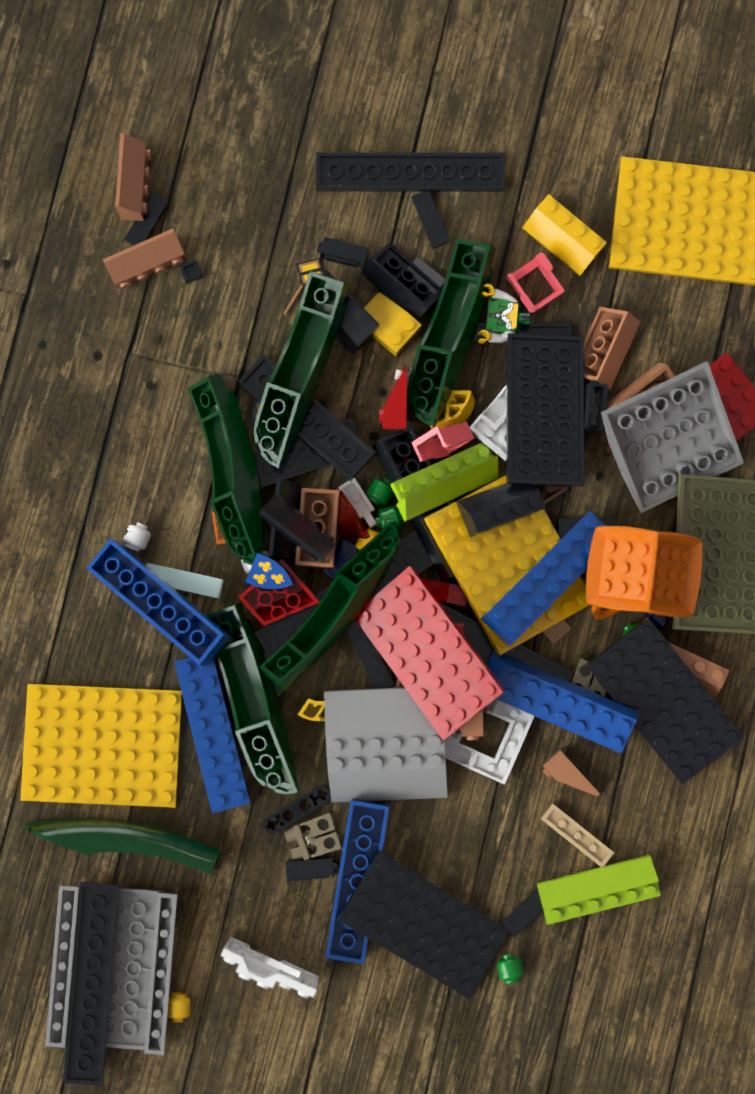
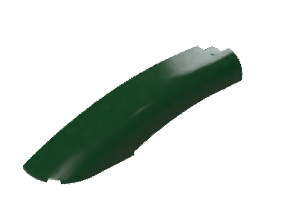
M456 239L439 301L422 342L418 344L408 382L407 396L409 405L412 407L417 418L430 426L435 427L471 347L486 297L482 296L481 292L488 293V288L484 287V285L490 284L494 270L491 266L496 249L492 245Z
M311 271L309 272L301 302L284 349L269 382L266 383L254 424V438L259 446L261 455L267 462L277 468L281 467L316 393L347 304L344 301L349 283Z
M219 373L208 376L188 387V391L199 417L207 444L213 499L210 500L229 549L235 556H240L244 563L252 565L257 552L262 553L263 544L262 518L259 517L262 507L257 469L249 435L233 390H226L225 383Z
M391 522L334 573L336 575L335 579L312 614L294 635L260 666L264 674L281 691L285 692L336 643L374 593L399 546V532Z
M240 602L207 614L206 616L231 636L216 654V658L232 708L236 726L235 732L253 776L261 785L275 790L276 793H298L299 788L281 708L273 682L260 668L265 662V658L258 639L254 634L250 619H246Z
M91 817L59 818L29 822L24 827L29 832L33 830L32 833L37 837L88 856L102 852L151 855L176 861L212 874L215 870L221 851L204 844L202 840L170 829L121 819Z

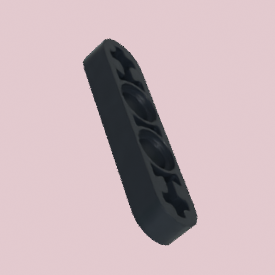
M319 786L270 815L263 823L264 830L269 834L277 833L327 803L331 797L330 790L325 786ZM319 790L322 792L326 791V799L319 798L316 800L318 805L315 806L313 799L309 795L313 794V797H316L319 794ZM307 799L310 801L311 807L309 810H302L300 808L302 800ZM290 809L294 812L292 820H286L283 817L285 810ZM280 814V818L285 824L281 826V822L276 824L275 830L272 828L268 829V820L274 822L279 819L276 815Z

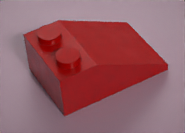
M403 366L384 403L383 409H380L379 423H383V429H406L407 366Z

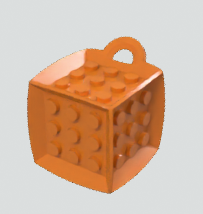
M597 526L591 542L586 577V602L592 606L591 613L594 618L606 619L615 615L620 610L643 611L670 617H691L695 610L701 581V539L681 533L655 532L624 526ZM601 608H608V610L602 611Z

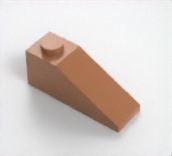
M557 750L542 764L544 768L542 772L549 779L553 777L556 781L595 796L600 794L561 750Z

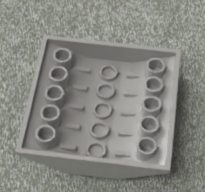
M707 361L601 412L607 439L614 458L640 513L678 496V475L680 474L717 477L744 463Z
M405 687L324 691L327 766L332 803L351 802V799L381 801L448 798L445 740L441 738Z

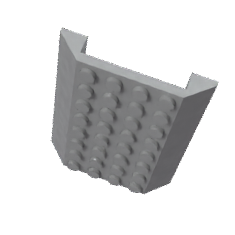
M80 885L59 886L45 1046L66 1047ZM120 887L107 1047L144 1050V1054L164 1055L178 894L161 890Z

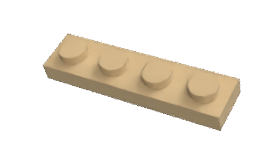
M551 804L540 818L600 867L604 866L614 854L612 850L554 804Z

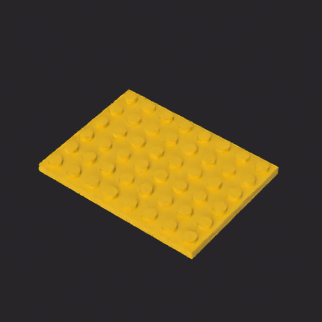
M622 156L620 159L609 268L755 285V172Z
M506 476L467 495L466 497L505 484ZM456 502L424 518L498 656L589 606L586 602V585L580 576L508 647L481 618L561 540L545 510L471 538Z
M28 684L20 801L176 808L182 691Z

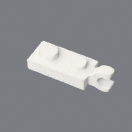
M354 478L351 482L347 481L339 486L338 489L358 520L364 517L371 529L375 527L377 523L371 515V512L375 509L356 479Z

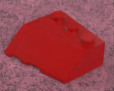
M283 559L278 563L289 573L293 585L281 589H263L251 585L238 596L263 626L319 603V600Z

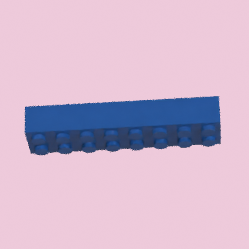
M591 511L481 618L508 647L587 569L595 528L597 526H605Z
M110 538L86 568L200 666L207 667L231 637L120 542Z
M493 651L487 667L506 691L497 700L622 753L637 721L638 711L506 654L498 656L496 651Z
M190 657L174 661L212 813L250 804L252 801L216 658L214 657L207 667L198 665Z
M351 799L325 958L360 964L365 963L368 938L345 925L337 918L377 851L382 852L389 805Z

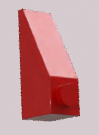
M422 579L438 602L460 607L466 606L467 598L460 585Z

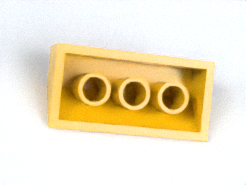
M549 194L522 227L523 230L579 276L604 249L607 243Z

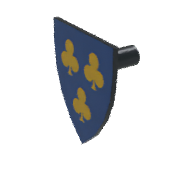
M257 552L245 583L263 589H281L293 585L289 573L281 564L271 557Z

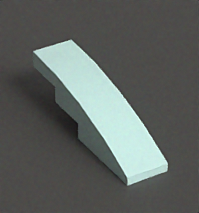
M147 563L150 569L174 589L220 599L224 582L222 579Z

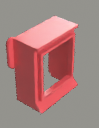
M542 252L536 255L532 261L514 273L508 274L506 280L518 294L524 306L531 313V316L565 292L551 272L553 269L552 264ZM538 267L554 292L536 305H533L517 281Z
M466 421L444 428L436 426L411 443L420 462L434 458L437 461L448 458L452 452L475 438Z

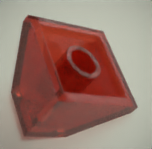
M341 490L337 532L340 533L342 538H369L370 536L357 511Z

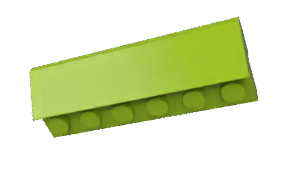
M482 442L390 484L399 501L396 505L404 521H408L498 479V456L494 457L490 448Z
M650 854L536 883L547 925L661 896L658 885L659 880Z

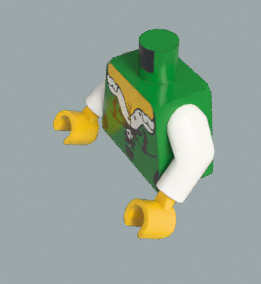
M491 284L484 285V287L489 289V293L481 292L482 296L492 295V298H489L486 330H481L478 335H483L485 339H479L478 342L483 344L488 340L492 343H504L507 341L508 333L519 334L521 324H531V313H522V307L518 301L508 293L494 289Z

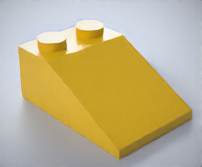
M380 292L364 307L380 324L372 337L395 357L421 330L422 325L415 318Z

